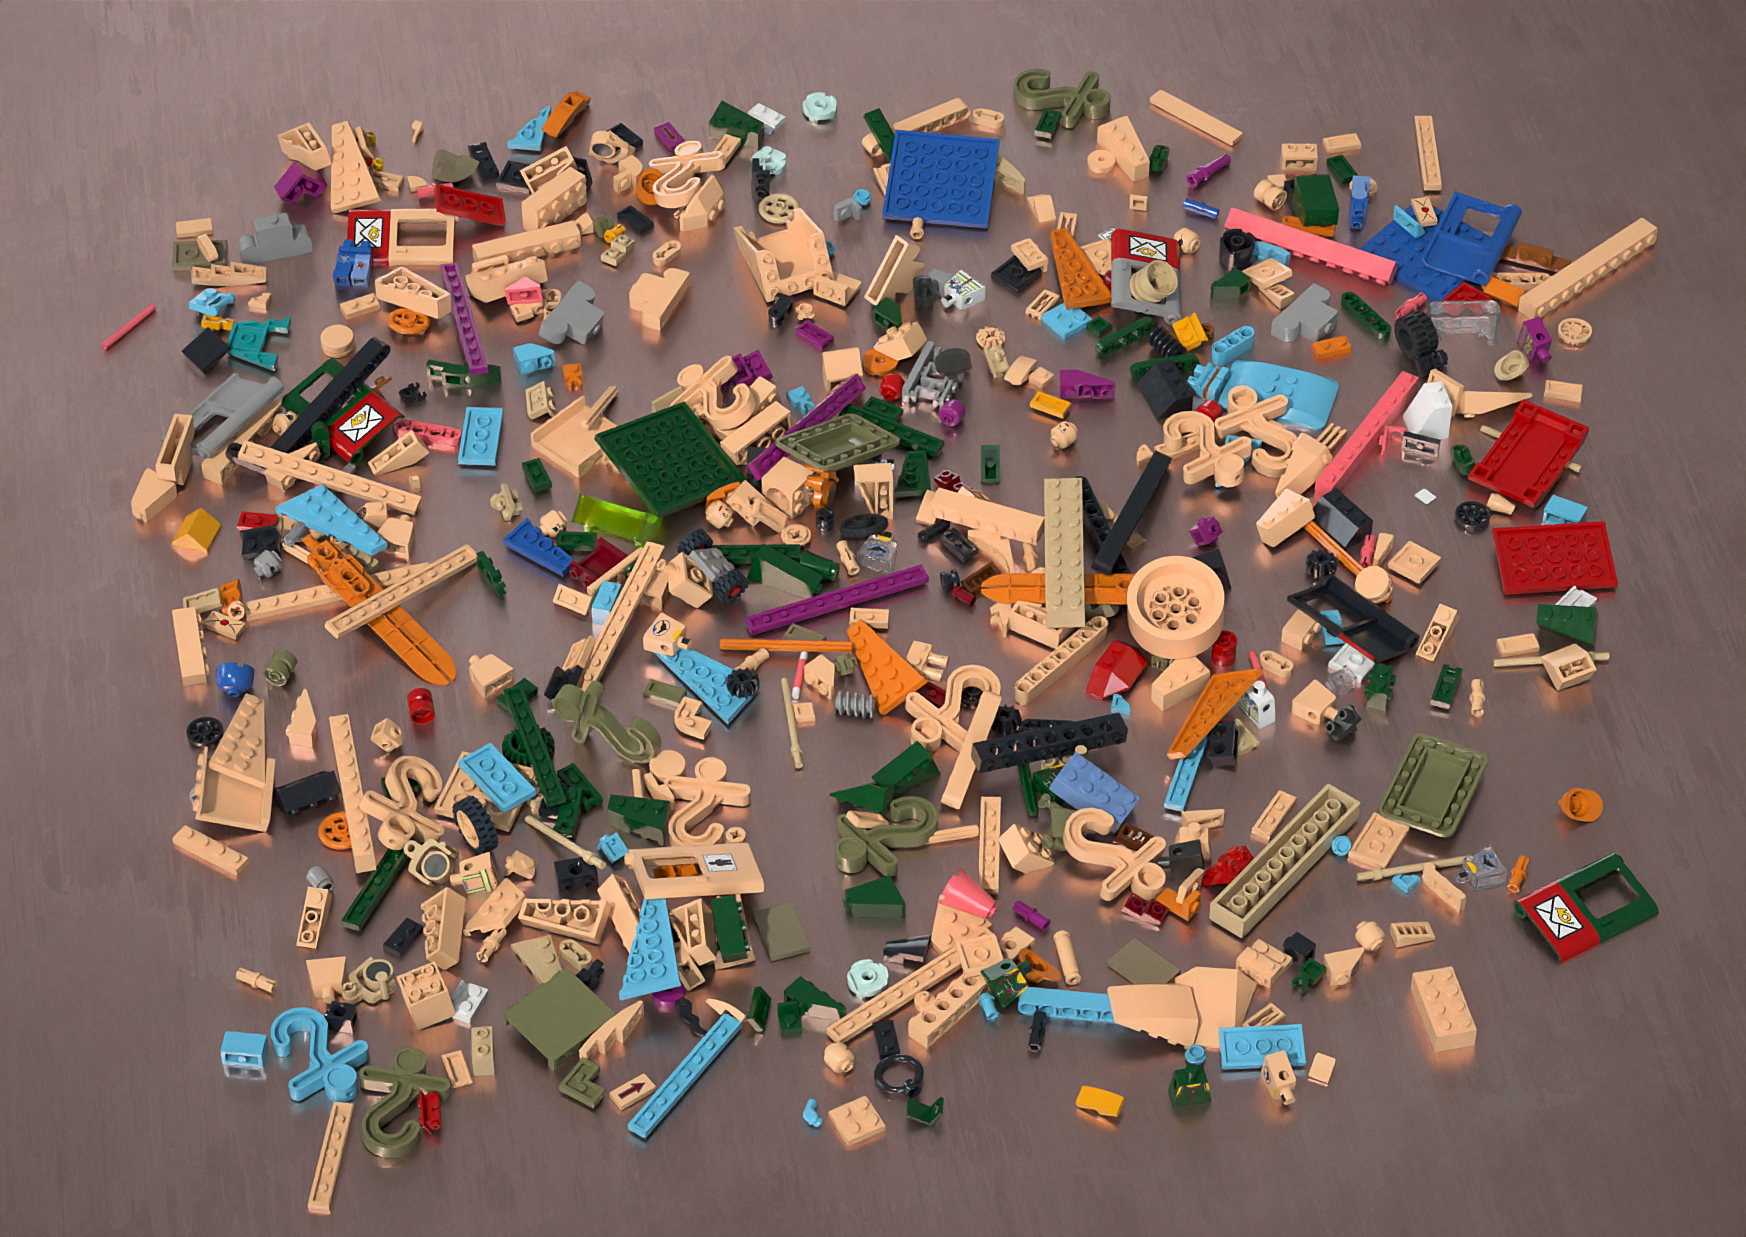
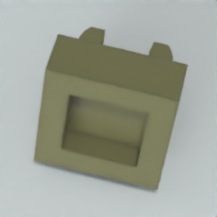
M604 214L592 221L594 231L599 238L604 237L606 230L614 228L609 214Z

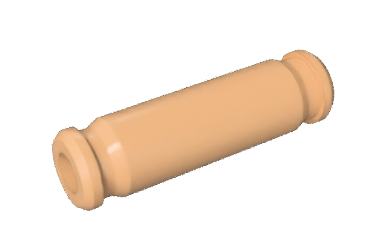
M1065 930L1058 931L1054 935V941L1065 981L1069 985L1078 984L1082 977L1070 934Z

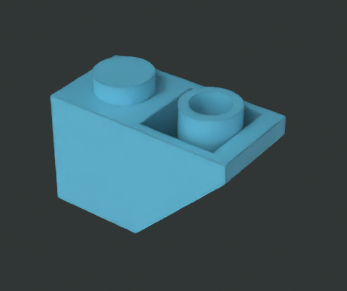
M532 343L513 347L514 362L521 375L556 366L555 352L552 349Z

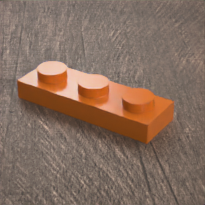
M1286 215L1283 216L1281 223L1301 231L1321 235L1322 237H1333L1336 225L1304 227L1298 217Z

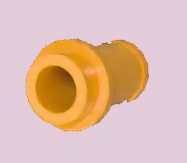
M619 223L611 230H606L604 234L605 241L611 243L620 234H624L626 232L624 225Z

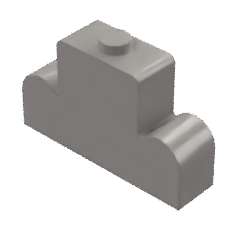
M288 213L254 219L255 236L245 235L238 241L241 261L243 264L249 265L313 252L308 228L305 225H296L292 228Z
M578 280L541 323L539 336L553 344H561L567 335L584 345L593 334L597 335L605 312L593 305L595 298L594 289Z
M1315 283L1311 285L1272 321L1271 335L1284 342H1294L1298 334L1313 342H1317L1327 334H1330L1337 325L1338 311L1329 306L1330 292Z

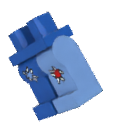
M1353 175L1348 223L1352 224L1351 228L1361 229L1362 224L1366 225L1371 179L1369 176Z
M345 239L343 245L339 246L337 263L332 275L334 284L351 286L352 282L354 287L369 288L373 261L371 244L369 241H362L360 247H354V241Z

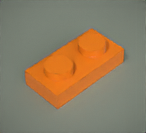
M1346 335L1311 344V349L1318 360L1352 352V346Z

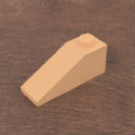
M411 430L370 460L368 464L373 474L378 476L415 464L430 452L424 441Z

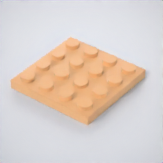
M462 751L458 761L471 753ZM457 761L434 807V813L454 818L452 812L453 804L471 795L477 798L483 807L486 808V813L490 815L494 828L509 832L523 803L503 814L458 766ZM511 763L531 783L535 776L532 768Z

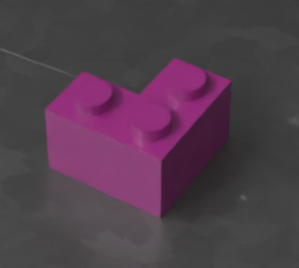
M294 161L275 184L274 188L281 200L294 205L304 192L318 198L327 187V183L320 172Z

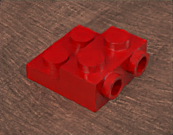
M1246 846L1230 847L1226 851L1227 854L1221 855L1215 865L1206 870V874L1202 878L1204 886L1231 883L1254 859Z

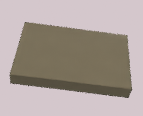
M211 240L218 254V260L212 262L207 261L197 241L174 242L173 271L192 270L193 266L211 269L212 264L227 266V240Z
M791 902L753 912V919L771 962L810 952L809 943Z
M1136 938L1129 941L1107 961V966L1135 985L1172 983L1176 977L1181 975V970Z

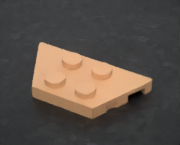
M505 878L462 929L464 935L471 936L472 931L479 929L484 933L493 929L506 928L520 911L524 899H527L525 894L508 878Z

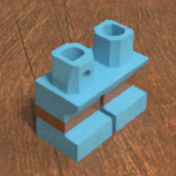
M1208 363L1206 367L1197 365L1194 370L1195 377L1190 376L1188 378L1187 386L1195 390L1196 397L1216 401L1225 386L1226 380H1228L1229 368L1222 366L1219 370L1213 368L1211 363Z

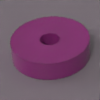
M680 980L681 986L652 993L654 1002L662 1007H674L675 1001L681 1003L685 997V988L682 981Z

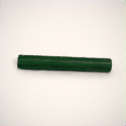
M1029 764L1018 765L1028 815L1030 817L1038 816L1039 809Z

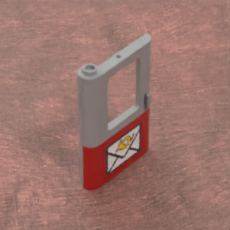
M1125 229L1114 230L1111 233L1112 307L1162 316L1169 325L1181 320L1180 243L1172 238ZM1154 260L1165 261L1176 272L1178 286L1175 292L1165 298V305L1135 300L1131 297L1130 290L1131 269L1141 270Z

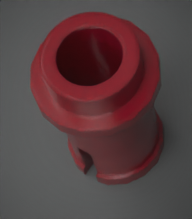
M957 585L952 590L954 599H959L970 607L977 600V597L966 591L962 585Z

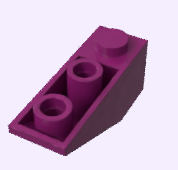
M1078 369L1060 370V398L1115 397L1116 382Z

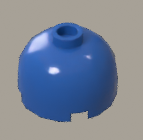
M234 662L220 664L218 669L216 668V684L228 696L238 697L252 687L255 670L247 664H243V667L237 666V663Z

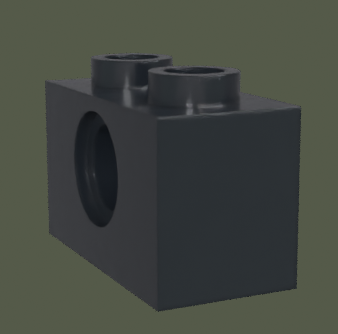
M582 857L554 862L559 893L599 886L597 867L589 865Z

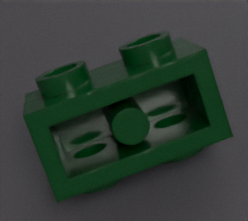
M1375 663L1373 671L1369 670L1367 682H1370V685L1366 684L1364 696H1367L1366 707L1386 710L1387 701L1392 699L1393 689H1391V686H1395L1397 675L1393 674L1394 666Z

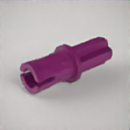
M1021 901L1014 903L1013 911L1024 917L1026 922L1033 923L1043 931L1049 927L1050 919L1038 913L1036 908L1032 909Z

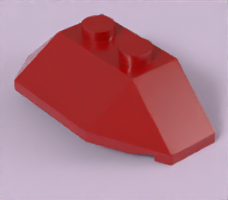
M1113 640L1095 664L1085 693L1104 700L1108 696L1129 690L1147 666V661L1140 649L1126 642Z

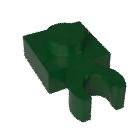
M1309 958L1297 971L1298 977L1292 980V988L1301 984L1300 991L1302 994L1305 993L1309 983L1315 985L1327 972L1326 967Z

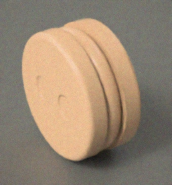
M332 325L321 333V348L324 354L329 357H345L355 348L354 333L347 326Z
M1369 566L1358 574L1355 580V588L1358 593L1374 604L1385 601L1390 596L1393 590V582L1383 568Z
M663 750L656 753L653 759H650V772L659 786L663 785L665 779L669 776L686 777V761L679 752Z

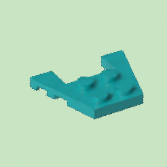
M284 317V320L275 321V318L261 323H257V320L234 323L226 343L231 348L227 354L275 371L278 354L263 353L262 350L269 331L288 333L291 317Z

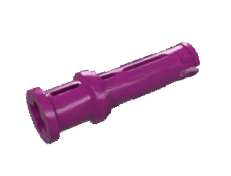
M1223 154L1208 165L1199 166L1195 172L1186 175V182L1192 188L1197 187L1201 181L1208 180L1211 174L1230 164V156Z

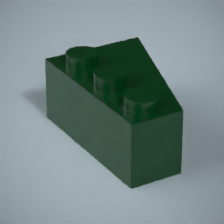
M721 101L709 121L710 138L719 140L725 134L740 138L741 145L758 149L764 140V122Z
M1538 604L1536 623L1539 628L1595 650L1598 623L1596 607Z
M916 741L871 778L873 782L879 781L895 786L893 800L941 774L930 753Z
M610 795L607 808L608 825L628 833H637L643 839L647 840L650 838L657 841L659 845L664 846L670 820V801Z
M735 895L711 899L723 963L747 959V951H750L748 939H744L743 932L747 931L745 921L741 920L740 913H743L741 901H737Z

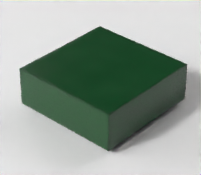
M1098 316L1086 324V329L1100 338L1112 330V324Z

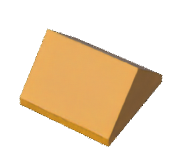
M201 507L185 517L172 541V545L207 553L221 528V524Z

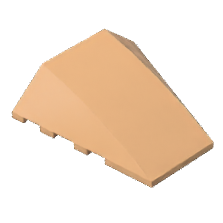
M1195 967L1176 977L1175 983L1189 986L1192 990L1199 1019L1194 1045H1199L1202 1048L1220 1049L1219 1028L1242 1026L1257 983L1238 969Z
M1180 983L1108 987L1107 990L1115 1023L1139 1032L1141 1029L1149 1033V1036L1166 1038L1168 1043L1173 1045L1179 1043L1184 1045L1186 1050L1194 1045L1199 1019L1191 987Z

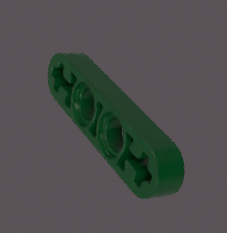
M1353 292L1342 294V307L1369 332L1380 340H1386L1390 337L1391 326ZM1363 309L1364 312H1358L1356 310ZM1373 319L1376 322H1368L1367 320Z
M1145 316L1099 340L1095 346V351L1102 357H1105L1148 335L1154 330L1156 323L1149 316Z
M1187 353L1136 362L1130 366L1129 370L1132 378L1139 380L1157 363L1173 360L1174 363H1178L1176 367L1179 372L1183 373L1195 370L1196 366L1200 365V361L1195 353Z

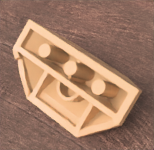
M711 175L694 195L686 211L680 216V231L684 232L708 227L716 219L717 214L724 209L726 204L724 191L717 176Z

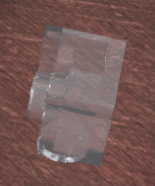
M1344 665L1343 669L1326 676L1325 687L1339 698L1356 690L1357 677L1347 665Z

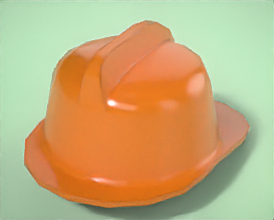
M654 168L644 170L636 186L638 198L647 205L657 204L653 185L659 178L664 176L659 170Z
M1572 788L1558 801L1562 812L1573 820L1593 822L1599 818L1603 810L1601 797L1592 790Z
M1022 948L1019 951L1020 961L1018 965L1027 960L1033 969L1023 976L1026 980L1033 983H1038L1043 979L1050 981L1060 980V972L1053 965L1042 959L1036 952L1027 948Z

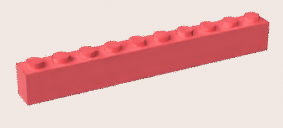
M1232 207L1224 226L1226 230L1242 229V232H1250L1256 241L1278 246L1292 252L1295 257L1303 259L1304 256L1310 258L1309 261L1319 264L1322 262L1328 268L1336 270L1337 267L1343 269L1342 272L1352 275L1355 273L1361 279L1367 281L1369 278L1376 280L1375 283L1382 286L1392 284L1399 266L1395 261Z
M1405 371L1401 372L1316 480L1315 498L1320 499L1321 496L1335 488L1339 491L1344 488L1379 443L1380 434L1384 435L1385 425L1392 426L1415 397L1418 390L1419 377Z

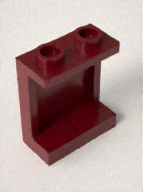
M600 537L596 540V549L578 563L574 560L569 562L570 575L588 587L628 557V555Z

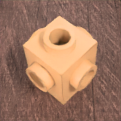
M386 718L374 726L370 740L388 753L402 745L405 731Z

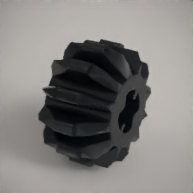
M1319 548L1318 551L1312 550L1311 554L1307 555L1305 568L1309 576L1314 575L1315 579L1318 577L1323 578L1326 575L1335 574L1338 561L1334 553H1329L1327 549L1322 551Z
M740 667L738 671L732 670V673L727 677V689L731 697L737 696L738 699L741 697L747 699L748 696L754 697V694L759 689L758 675H756L754 670L749 671L748 667L745 670H742Z
M1006 704L1004 707L999 706L991 726V731H996L997 735L1003 734L1004 736L1019 732L1022 723L1019 710L1015 709L1014 705L1007 707Z

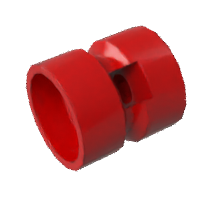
M1226 630L1221 631L1218 639L1212 645L1211 660L1215 665L1228 667L1234 664L1238 640L1234 633Z
M426 688L411 690L407 695L411 721L417 725L431 723L435 718L432 693Z

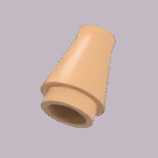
M1492 493L1486 506L1492 511L1512 515L1516 505L1500 494Z

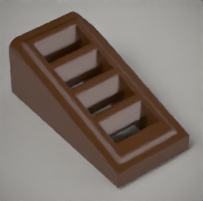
M991 561L960 583L966 591L975 595L980 593L981 589H988L981 587L984 582L982 578L985 577L987 580L991 574V577L1002 573ZM972 583L975 587L971 588L969 584Z
M1124 821L1113 843L1138 851L1147 841L1155 836Z

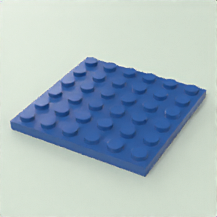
M896 130L882 219L913 221L914 218L919 217L923 219L924 223L987 229L1000 139Z
M1410 205L1404 211L1417 221L1412 205ZM1433 205L1432 207L1438 220L1437 225L1422 227L1425 234L1415 238L1395 220H1392L1359 249L1395 261L1399 265L1394 276L1395 280L1419 293L1422 292V295L1425 294L1426 297L1439 304H1442V299L1463 282H1468V280L1429 268L1422 262L1421 258L1444 214V211ZM1462 221L1455 233L1456 236L1486 246L1492 238Z

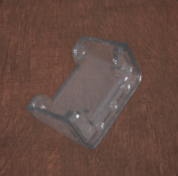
M1492 300L1435 301L1428 304L1425 314L1432 320L1438 339H1442V333L1476 332L1477 339H1480L1482 336L1487 339L1488 345L1497 344L1501 316L1500 306L1497 302Z

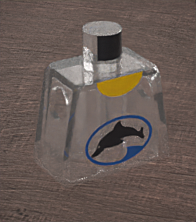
M884 532L883 536H870L857 552L858 566L891 574L897 556V541L894 539V535L891 532Z
M1490 845L1464 857L1462 871L1455 873L1459 884L1468 881L1474 890L1506 885L1507 870Z

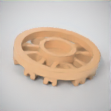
M1568 318L1563 320L1558 326V336L1564 339V342H1567V344L1570 342L1573 343L1572 345H1578V343L1582 342L1585 344L1592 335L1590 324L1582 319Z

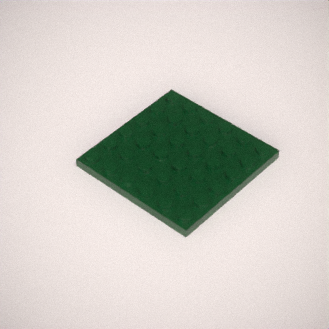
M685 401L600 432L594 437L597 444L656 519L707 500V496L723 486L735 482H740L741 484L744 480L747 481Z

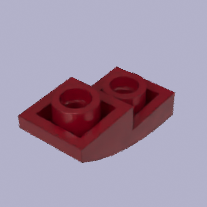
M949 469L933 477L934 481L942 489L956 493L959 492L962 486L973 489L961 482L960 476Z
M1131 893L1121 911L1140 920L1160 925L1169 908L1154 899L1148 902Z

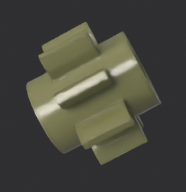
M849 653L836 657L837 663H834L835 673L840 671L841 676L855 672L854 667L858 665L856 657L851 658Z
M1154 654L1151 657V664H1155L1157 669L1162 670L1167 669L1174 661V659L1162 658Z

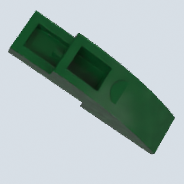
M429 359L426 363L428 378L440 379L444 386L477 387L501 382L500 366L487 364L488 373L470 375L466 360L464 365Z

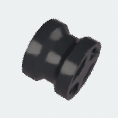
M822 508L816 512V528L819 531L828 532L834 528V512L831 509Z
M956 569L951 570L949 573L940 572V581L944 591L957 585L960 586V579Z

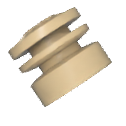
M1154 260L1133 274L1130 279V290L1136 300L1156 304L1175 292L1178 286L1176 272L1171 265L1162 260Z

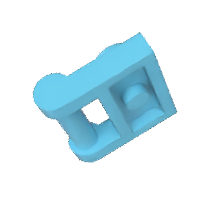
M207 288L189 302V309L210 316H216L227 304H232L236 298L231 292L225 294L213 288Z

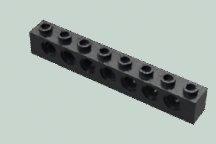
M1119 712L975 742L972 745L971 758L979 773L991 772L1002 768H1010L1012 766L1073 754L1076 752L1075 748L1079 745L1085 746L1088 751L1126 743L1128 728Z

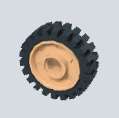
M470 795L453 804L452 812L454 820H456V826L459 827L458 831L463 835L462 838L466 841V845L470 847L471 851L476 855H481L496 849L499 844L497 831L493 827L494 823L490 820L491 817L486 813L487 810L483 807L482 803Z

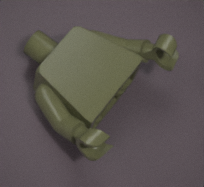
M1044 794L1039 800L1038 806L1040 808L1048 807L1051 811V836L1043 835L1045 840L1040 839L1042 846L1045 849L1052 847V850L1066 851L1063 842L1066 821L1076 810L1064 808L1056 802H1052L1049 794ZM1085 830L1081 833L1085 838V834H1096V831Z

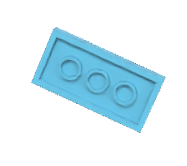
M466 407L458 464L496 465L504 414L503 408Z
M491 743L458 761V766L503 814L536 796V789Z
M1302 1024L1219 1028L1218 1030L1222 1070L1262 1068L1266 1055L1283 1050L1287 1054L1291 1067L1306 1065Z

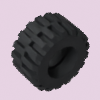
M1417 310L1396 320L1394 324L1395 338L1405 356L1415 360L1437 350L1438 335L1436 328L1429 316L1423 311Z

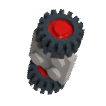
M702 528L693 530L691 534L688 533L687 537L682 539L683 541L677 546V552L679 554L683 552L690 556L711 582L718 581L714 584L713 593L722 603L729 604L746 591L745 589L748 588L749 584L747 578L739 569H734V566L724 558L719 549L712 548L713 540Z

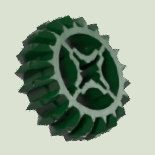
M538 724L545 746L552 759L555 751L554 739L545 727L540 728ZM515 726L514 731L509 730L508 735L504 736L502 754L510 763L532 768Z

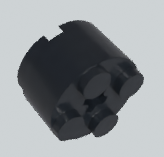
M1242 229L1225 231L1220 238V261L1226 265L1228 270L1249 267L1253 264L1255 254V237L1253 234L1242 232Z

